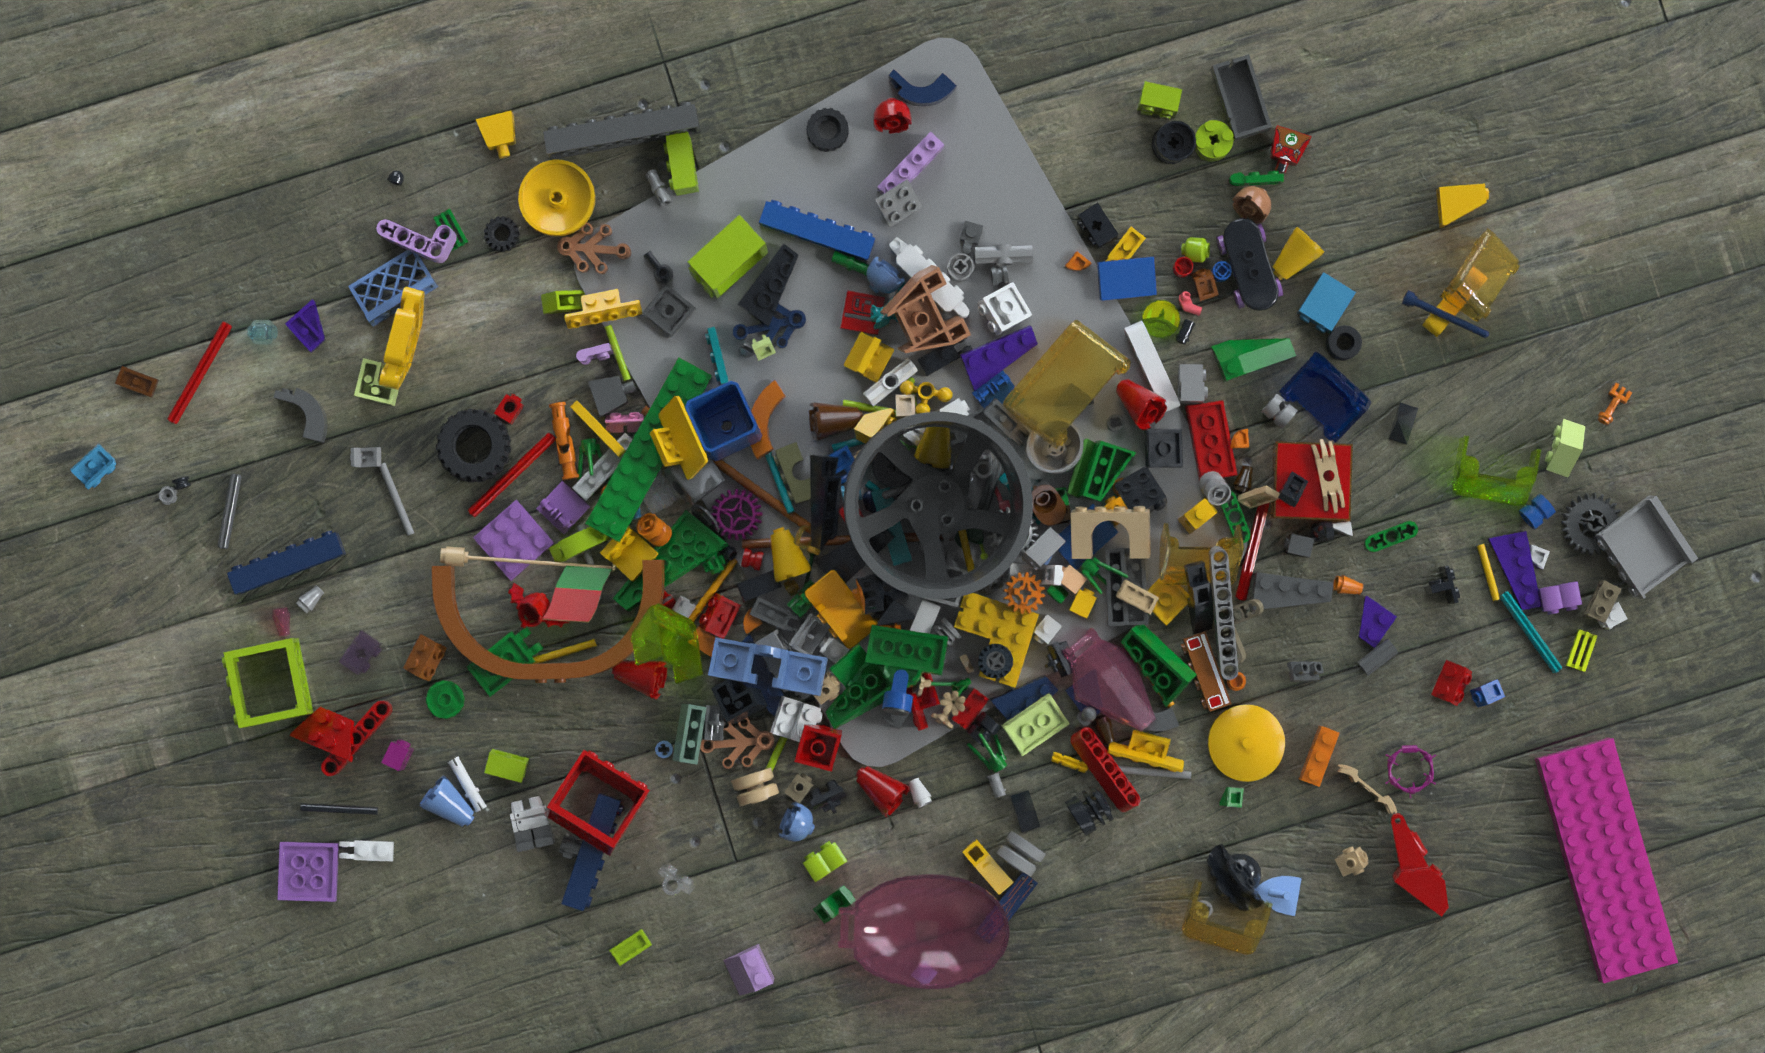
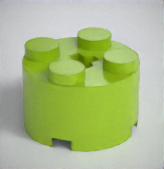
M1209 120L1202 124L1195 134V151L1205 161L1221 160L1229 153L1233 146V132L1225 123ZM1213 137L1216 138V142H1217V143H1214V145L1211 144V140H1210V139H1212Z

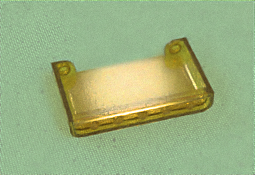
M1076 319L1009 393L1003 405L1020 422L1057 449L1067 441V428L1115 373L1118 375L1125 374L1129 370L1131 361Z

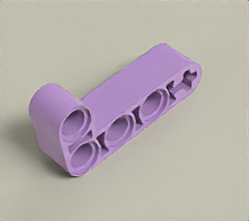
M386 219L381 220L376 227L378 234L385 240L435 263H443L447 260L457 239L455 232L447 225L439 226L432 239ZM385 229H391L394 232V234L385 231ZM444 233H450L447 239H442ZM407 234V239L401 241L402 235ZM420 242H424V246L421 249H417V245ZM437 249H441L440 255L434 256V252Z

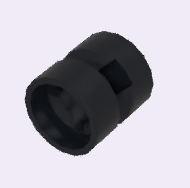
M983 711L976 719L977 723L971 724L965 732L984 748L985 746L979 737L980 729L983 727L986 730L982 735L987 743H989L991 740L990 736H995L1002 727Z

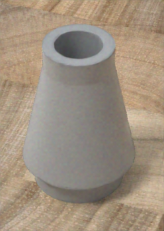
M316 585L300 596L296 604L306 614L309 611L312 612L324 592Z

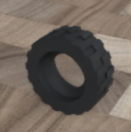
M833 108L817 110L808 119L806 126L809 141L818 150H824L825 152L835 151L837 148L842 147L849 134L848 122L845 116ZM828 120L835 123L837 133L833 138L824 139L819 135L818 127L823 121Z

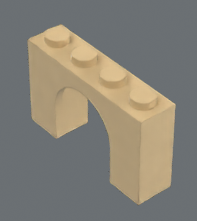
M1099 506L1095 507V510H1087V507H1076L1075 510H1072V559L1092 558L1093 530L1099 523L1109 520L1122 524L1128 531L1130 558H1150V509H1145L1144 506H1135L1133 509L1117 506L1112 510H1106V507Z

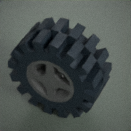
M990 644L980 652L978 666L987 677L1001 678L1011 671L1013 657L1009 649L1002 644Z

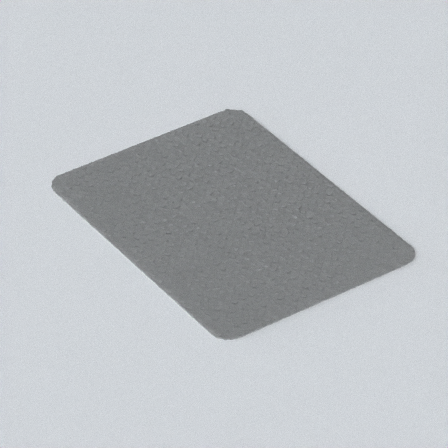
M936 38L924 42L698 170L696 174L699 192L677 196L675 191L668 187L666 191L672 200L669 206L661 207L656 195L605 223L612 228V234L603 238L596 245L617 247L619 244L624 243L632 251L631 256L626 260L618 258L615 254L595 253L601 262L608 266V271L605 274H599L596 271L595 265L584 252L576 251L579 257L589 264V270L582 273L577 269V265L574 262V270L578 282L586 295L618 289L621 303L639 300L642 312L665 286V284L656 281L654 277L655 269L643 256L651 250L661 265H668L672 269L673 278L666 284L696 308L672 338L643 314L615 321L602 322L604 327L612 325L625 364L649 407L652 406L678 357L712 375L704 393L721 386V382L716 381L714 373L717 370L716 363H712L710 352H713L712 345L707 344L705 334L708 333L707 328L715 326L728 380L739 384L751 411L758 396L774 380L777 381L786 395L775 407L772 415H770L768 423L769 438L774 448L771 451L773 456L776 455L775 450L797 442L804 460L797 463L792 471L793 476L798 480L810 478V455L827 456L833 452L832 444L856 438L853 428L834 436L814 441L812 436H816L815 431L811 432L809 424V410H813L810 403L817 402L842 406L843 400L870 404L863 393L873 386L875 382L844 366L845 360L861 333L840 329L847 290L885 297L884 305L895 295L897 290L890 294H884L880 291L876 293L869 287L870 283L867 280V276L853 270L848 271L846 267L831 262L834 250L759 225L766 201L771 202V200L781 202L782 206L789 208V206L799 208L800 212L804 214L808 212L818 215V219L824 221L826 218L836 221V225L842 227L844 224L855 228L854 231L860 233L862 230L872 233L875 243L868 262L856 259L868 265L875 257H879L878 261L880 262L884 259L900 272L897 276L900 279L904 277L905 284L910 278L896 265L897 256L889 247V244L898 237L907 245H917L923 251L922 256L926 260L931 259L940 268L941 273L944 272L950 278L949 283L953 287L957 285L964 292L962 295L964 300L962 302L970 309V314L963 319L971 335L964 342L954 346L957 352L969 345L975 349L1024 327L1032 326L1038 344L1003 370L1025 399L1011 413L1023 424L1022 426L1029 433L1045 420L1061 418L1072 422L1079 429L1083 440L1085 438L1093 442L1101 440L1136 452L1117 479L1125 478L1145 467L1144 430L1135 425L1116 393L1118 383L1126 379L1151 391L1124 331V328L1130 326L1131 323L1117 299L1100 300L1097 264L979 59L966 44L955 39ZM894 69L911 85L925 87L932 84L944 73L957 85V88L947 99L936 105L926 107L914 106L897 97V93L901 89H895L889 83V74ZM888 98L900 100L908 106L911 112L912 124H909V129L901 133L889 134V130H883V133L879 132L873 124L876 107ZM833 108L836 111H840L848 122L849 134L846 142L835 151H820L808 139L807 122L817 110ZM823 121L818 127V133L824 139H831L836 135L837 127L832 121ZM931 131L944 144V149L910 183L922 208L890 227L875 201L876 198L882 195L877 190V187ZM740 214L766 243L768 254L721 297L717 299L713 296L711 298L704 290L701 282L698 284L691 276L688 269L690 266L687 261ZM969 221L983 225L978 245L972 244L969 254L974 264L973 273L965 281H955L948 275L947 264L954 254L962 253L965 241H961L960 236L964 222ZM600 227L594 229L592 234L583 238L580 244H585L600 231ZM605 227L603 233H608L609 228ZM784 243L799 256L779 304L790 311L801 310L806 316V323L802 328L794 330L786 348H779L776 343L777 339L783 336L788 326L780 327L771 341L776 353L758 361L755 353L751 357H744L740 352V346L744 342L753 343V339L756 342L763 340L762 335L766 336L769 330L749 334L744 340L736 339L733 335V328L736 325L743 324L748 327L761 324L760 321L737 304ZM1011 244L1012 246L1032 245L1033 262L1006 265L1009 284L1012 282L1015 284L1032 316L996 335L995 332L992 333L989 330L986 316H982L979 313L978 302L1008 284L999 283L998 286H993L991 267L1001 268L1002 265L975 264V247H995V245ZM621 248V249L619 250V253H620V254L625 253L626 249H625V248ZM1077 251L1092 263L1089 267L1080 271L1069 270L1065 267ZM585 263L580 265L581 270L586 268ZM600 265L599 271H603L605 266ZM661 270L659 274L663 277L667 274V272L665 270ZM661 297L654 306L656 307L663 298ZM937 306L944 322L955 315L958 316L954 311L944 313ZM670 307L666 308V314H672L673 309ZM775 311L773 315L777 319L786 318L778 311ZM682 315V316L678 319V321L675 323L676 325H677L678 322L683 318L684 315ZM795 316L793 322H800V317ZM891 319L884 327L879 328L878 335L867 334L873 338L880 339L882 343L894 349L879 380L905 359L909 358L918 370L911 376L915 379L914 386L919 387L921 383L929 382L934 386L935 390L947 387L953 393L952 399L949 402H941L936 396L928 400L927 404L930 407V412H939L941 408L958 398L961 401L965 400L970 408L967 411L969 415L982 408L972 394L974 390L961 357L933 374L926 376L917 359L939 347L910 353L899 351L898 347L908 341L899 322H896L894 319ZM739 329L737 335H744V330ZM784 339L779 340V345L784 346L786 344ZM746 346L743 347V349L749 351L750 353L752 352V349ZM893 378L885 380L886 385L889 387H893L896 384ZM1071 384H1074L1094 399L1093 405L1054 407V403ZM924 386L920 390L923 396H929L932 393L928 386ZM898 387L895 391L891 392L878 402L876 406L896 409L895 397L896 395H903L900 392V388ZM916 393L917 404H919L921 399ZM1177 407L1164 414L1165 417L1153 427V429H1182L1183 468H1149L1166 495L1167 503L1163 509L1159 511L1154 510L1150 513L1151 555L1150 558H1146L1147 590L1167 572L1188 593L1184 565L1202 560L1205 562L1207 580L1211 582L1208 556L1210 549L1214 546H1220L1227 552L1229 571H1231L1241 562L1247 550L1248 541L1239 544L1233 540L1220 505H1213L1218 511L1217 514L1191 534L1177 520L1205 497L1199 487V477L1189 425L1180 408ZM862 411L863 416H864V414L872 413V412ZM1113 414H1119L1124 419L1123 428L1117 432H1113L1107 427V419ZM1118 418L1115 420L1111 419V426L1113 428L1115 426L1120 427L1121 423H1118L1120 420ZM727 421L722 424V430L724 431L732 428L731 422ZM994 424L990 425L1017 452L1024 464L1032 488L1033 483L1037 479H1043L1054 488L1066 487L1067 490L1074 467L1061 474L1045 473L1036 468L1030 461L1027 454L1028 438H1025L1019 430L1014 435L1024 444L1021 448ZM953 432L950 434V441L956 439ZM903 434L899 437L904 443L913 445ZM964 441L951 447L950 466H953ZM865 444L849 448L853 457L856 455L855 452L862 449ZM751 446L722 459L783 503L765 456L759 460L756 459ZM912 447L910 452L914 455L916 449ZM991 452V458H992V462H993V460H994L996 457H995L994 454ZM873 461L866 469L861 482L862 497L869 490L865 487L868 480L880 489L889 487L877 481L873 474ZM892 462L887 466L893 473L894 469H898ZM981 464L978 467V471H985L987 465ZM781 465L777 466L780 474L783 473ZM932 467V468H934V469H936V470H938V471H940V470H942V469H945V468H935V467ZM1003 468L1001 470L1000 476L1005 473ZM843 469L836 473L835 476L840 477L846 473ZM721 470L720 472L725 480L716 489L702 498L707 509H711L714 513H717V510L712 509V506H719L715 499L722 501L721 493L725 497H728L727 490H730L732 495H734V490L738 489V494L741 495L744 489L746 490L745 497L751 493ZM974 471L970 474L967 509H977L987 478L978 477ZM998 480L996 486L1003 501L1009 500L1011 512V494ZM788 483L784 484L786 490L790 491ZM1111 487L1102 501H1093L1081 496L1077 498L1068 495V500L1072 512L1076 507H1087L1088 509L1092 504L1096 507L1105 506L1107 499L1112 496L1118 498V496L1114 494ZM840 492L839 509L844 507L842 492ZM994 492L988 511L999 512V503ZM754 494L752 495L750 500L758 499L754 505H761L762 508L756 511L763 513V516H757L756 519L761 520L762 523L758 524L755 522L754 525L758 527V530L756 531L751 528L750 531L753 535L750 536L746 532V539L770 538V535L774 534L773 530L784 527L785 530L789 529L793 537H811L809 533ZM901 494L893 496V498L896 500ZM1231 497L1227 501L1229 508H1225L1226 512L1230 509L1237 508L1235 505L1231 506ZM738 499L728 501L723 507L728 509L734 508ZM811 499L796 505L795 501L791 502L795 510L794 512L811 523ZM859 500L858 506L863 516L866 517L873 514L865 509L863 500ZM744 501L743 513L753 516L751 506ZM739 507L736 510V512L727 511L728 513H731V516H734V523L738 517L746 518L745 516H742V513H739L741 511L739 510ZM1231 512L1229 519L1231 522L1236 523L1239 521L1240 515L1237 512ZM721 513V520L729 529L731 518ZM839 513L837 536L849 535L847 526ZM907 518L900 521L904 533L915 532ZM745 520L739 521L735 531L746 528L750 522ZM1034 522L1031 526H1038L1037 530H1033V533H1037L1038 537H1032V540L1037 541L1050 527L1059 535L1071 523L1045 525L1041 522L1037 525ZM1243 523L1232 526L1233 530L1237 528L1239 531L1236 537L1245 540L1246 532H1242L1240 526H1244ZM1122 524L1114 526L1119 533L1098 550L1091 559L1096 557L1099 561L1106 564L1105 549L1130 548L1129 534ZM982 530L984 533L983 546L989 558L998 546L996 544L990 546L989 544L994 540L993 538L987 539V536L992 535V532ZM726 532L723 537L730 547H735L737 552L735 558L741 567L745 550L742 549V534L739 535V540L736 541L733 534L731 540H729V533ZM955 539L948 541L946 544L948 549L944 554L945 559L948 550L955 551L954 562L958 563L957 567L967 570L962 548L957 545ZM968 540L974 567L976 568L986 560L980 557L981 549L979 544ZM907 542L912 561L896 566L893 565L887 545L878 553L887 564L896 570L920 579L926 577L924 551L917 548L919 542ZM841 545L824 546V550L820 551V554L816 555L814 560ZM809 546L800 547L809 562L810 555L809 551H807ZM751 549L752 553L764 552L760 571L754 570L751 566L747 568L741 567L747 579L773 570L772 549ZM1058 550L1053 554L1048 565H1062L1065 567L1070 565ZM1021 551L1019 558H1016L1013 563L1027 564L1022 560L1023 555ZM1216 552L1214 554V560H1220L1223 557V552ZM813 560L809 580L811 579L816 583L826 574ZM866 564L846 585L852 591L857 588L856 578L875 573ZM1098 565L1100 568L1098 573L1106 580V569ZM1079 567L1077 571L1082 574V570ZM1218 571L1215 578L1223 576L1225 572ZM806 573L780 581L781 588L763 594L759 598L798 616L787 604L803 588ZM1096 576L1092 577V579L1099 586L1102 594L1097 592L1088 579L1080 588L1082 591L1084 588L1093 591V596L1097 597L1087 619L1069 611L1076 594H1073L1062 584L1060 586L1069 594L1061 604H1058L1046 593V590L1051 585H1039L1040 587H1045L1041 591L1045 597L1040 598L1043 604H1037L1038 610L1034 611L1031 608V612L1039 614L1035 628L1047 614L1062 627L1049 644L1045 642L1043 644L1039 643L1033 638L1035 636L1033 633L1016 688L1043 675L1048 676L1053 673L1051 667L1046 669L1044 667L1045 664L1049 663L1046 655L1049 654L1047 646L1057 641L1058 643L1067 641L1070 650L1063 653L1066 660L1073 657L1078 659L1135 626H1109L1107 586ZM1004 582L1002 588L990 595H987L984 589L973 592L1006 604L1009 603V600H1003L1007 596L1003 589H1008ZM1016 583L1013 588L1020 587V584ZM1030 584L1031 588L1035 590V587ZM886 585L883 589L889 592L892 590V586ZM1025 589L1020 591V594L1023 595V598L1028 595V593L1025 592ZM908 594V597L898 599L897 601L908 608L916 617L923 598ZM963 596L960 597L958 607L928 600L941 606L933 626L941 623L940 620L943 617L954 626L958 611L963 612L964 609L960 608ZM1012 596L1013 600L1018 604V600L1015 596ZM1029 599L1027 606L1031 605L1035 599ZM812 605L801 618L806 620L810 613L817 617L819 612ZM790 618L787 625L799 629L802 624ZM914 619L895 623L901 625L902 630L910 631ZM775 626L776 630L780 629L787 642L790 643L795 633ZM932 626L929 634L939 635ZM940 628V629H939L940 632H941L944 636H946V635L944 634V632H943V631L941 630V628ZM956 629L962 637L959 640L956 639L951 647L947 644L942 676L931 674L933 682H958L961 679L969 678L971 684L960 696H964L966 699L973 688L985 695L989 701L978 714L980 715L983 711L985 712L995 706L990 701V698L1000 696L1006 691L1016 688L998 683L999 678L996 681H992L978 676L980 671L978 666L979 654L984 647L988 646L990 639ZM828 632L825 637L829 639L830 636H833L830 632ZM870 634L856 644H859L866 653ZM838 637L834 638L835 640H837L838 642H840L842 645H844V644L842 643V641H841ZM790 646V647L792 648L793 652H799V651H797L796 649H794L792 646ZM818 646L813 655L826 657L819 652L821 648ZM964 654H967L974 668V671L967 674L959 658ZM829 658L827 661L825 673L829 671L831 675H834L830 668L835 663L831 661ZM842 683L840 684L839 695L846 689ZM935 686L939 702L941 699H944L943 695L946 692L952 695L951 686ZM827 700L822 705L818 702L827 719L828 717L825 712L834 700ZM881 704L836 729L842 730L840 742L854 760L866 766L883 767L903 759L960 725L951 719L953 717L952 711L948 717L953 725L952 729L947 728L943 723H937L936 719L931 717V714H942L943 709L946 707L939 704L923 709L928 728L918 731L913 723V712L911 709V713L907 716L900 729L883 719L886 712L883 711Z

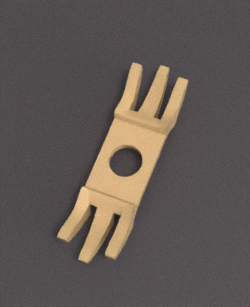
M1320 439L1321 459L1315 444L1311 445L1317 465L1324 511H1328L1327 495H1330L1333 511L1337 513L1336 493H1338L1341 508L1345 507L1335 460V451L1332 441L1328 442L1331 456L1328 457L1324 440ZM1327 470L1334 473V479L1330 482L1323 478V474Z
M1338 764L1340 769L1337 772L1347 774L1351 782H1358L1376 797V802L1383 803L1388 814L1397 813L1396 806L1389 795L1382 797L1358 777L1357 769Z

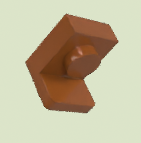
M1199 269L1194 274H1191L1200 301L1218 295L1214 276L1209 269Z

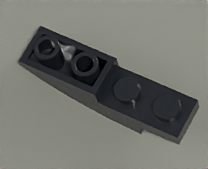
M1201 560L1184 565L1189 593L1187 602L1193 634L1210 630L1213 625L1211 582L1207 580L1205 562Z

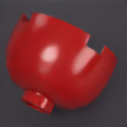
M888 98L881 102L874 111V127L882 133L883 130H889V134L906 131L909 129V124H912L911 112L908 106L895 98Z

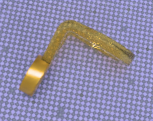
M804 525L800 527L794 538L795 545L806 549L809 553L819 555L820 550L811 546V538L807 546L799 543L805 530H809L811 534L810 526Z

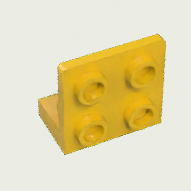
M628 527L620 543L612 539L600 554L634 582L643 572L642 560H654L658 552L633 529Z

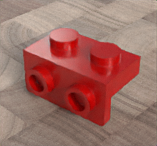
M1446 660L1431 695L1458 706L1464 698L1466 685L1471 682L1472 671Z

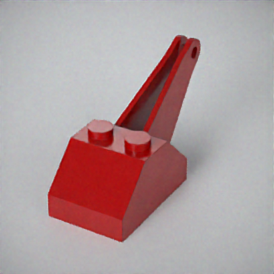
M1395 813L1391 816V826L1399 867L1392 874V877L1398 885L1442 917L1449 908L1443 873L1434 864L1430 866L1426 863L1403 815ZM1397 818L1400 819V822H1398V823L1395 822V820H1396Z

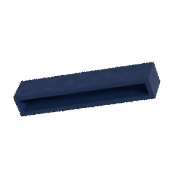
M332 530L322 533V537L316 540L312 537L304 540V544L300 546L293 544L285 547L286 551L271 552L267 554L268 558L263 560L259 557L250 560V564L243 567L240 564L232 567V571L228 572L227 575L234 594L240 595L346 555L339 534L333 533Z
M599 793L589 824L609 837L611 834L614 835L618 825L615 823L616 817L621 816L624 807L621 805L622 800ZM584 840L582 841L561 903L584 911L586 907H590L593 899L590 896L591 891L596 889L599 881L596 878L597 873L602 871L605 860H602L604 853Z

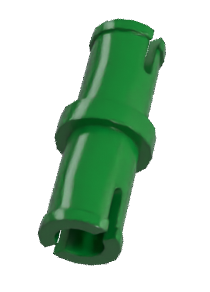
M838 251L834 252L831 262L846 267L848 271L853 270L867 276L868 264L857 260L854 256L849 257Z

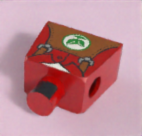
M1277 125L1273 133L1270 154L1271 159L1278 161L1275 171L1286 174L1288 165L1296 166L1312 136Z

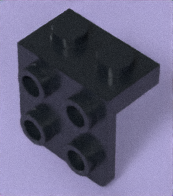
M1146 466L1115 484V489L1128 509H1133L1135 506H1144L1145 509H1150L1151 513L1154 510L1159 511L1166 506L1167 497Z

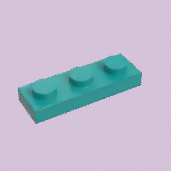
M714 326L707 328L708 333L705 334L707 344L712 345L713 352H710L712 363H716L717 370L714 371L716 381H720L721 385L729 382L717 331Z

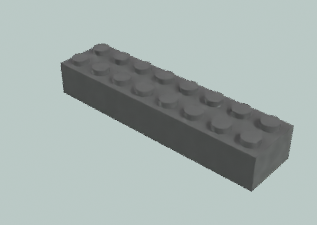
M684 102L680 103L679 107L672 108L671 105L661 107V110L658 111L646 109L642 110L641 114L634 115V112L623 114V117L615 118V116L604 117L603 121H596V119L587 120L585 124L581 125L569 123L566 124L565 128L553 126L547 128V131H543L547 155L551 160L663 140L666 139V136L688 132L690 135L701 133L695 104Z

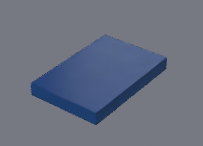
M1153 256L1097 262L1101 301L1157 295Z
M1092 504L1087 510H1095L1096 506ZM1109 521L1099 523L1093 530V555L1119 533ZM1070 524L1059 534L1066 542L1058 549V552L1077 570L1086 559H1072Z

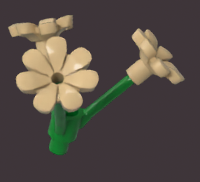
M921 676V679L912 688V693H916V696H921L924 687L951 686L952 695L946 692L943 695L944 699L940 701L942 706H946L942 714L932 713L931 717L935 718L937 723H943L947 728L952 729L953 725L948 717L951 711L956 716L959 711L963 712L965 710V706L962 704L965 702V697L960 695L968 689L971 680L965 678L958 682H933L925 680Z

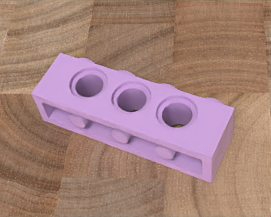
M930 131L878 185L877 190L883 195L906 179L911 183L944 149V144Z

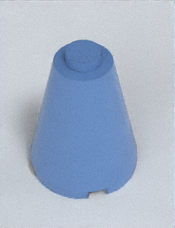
M443 775L435 782L436 785L425 794L420 802V806L461 827L464 825L468 826L474 819V816H472L474 811Z

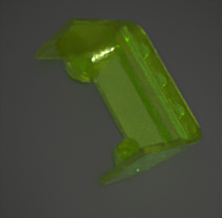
M1469 436L1461 437L1452 480L1453 492L1458 496L1513 506L1524 505L1528 501L1536 481L1541 449L1531 451L1529 467L1520 468L1517 472L1516 480L1480 474L1479 461L1473 456L1466 455Z
M659 603L650 606L632 632L631 642L633 644L635 664L640 665L663 657L666 662L673 665L676 684L703 675L698 635L694 622Z

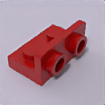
M715 593L709 599L708 608L699 620V627L724 639L741 605Z

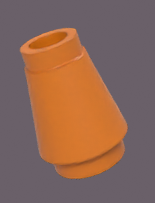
M1337 575L1333 583V590L1341 594L1360 595L1363 590V584L1344 575Z

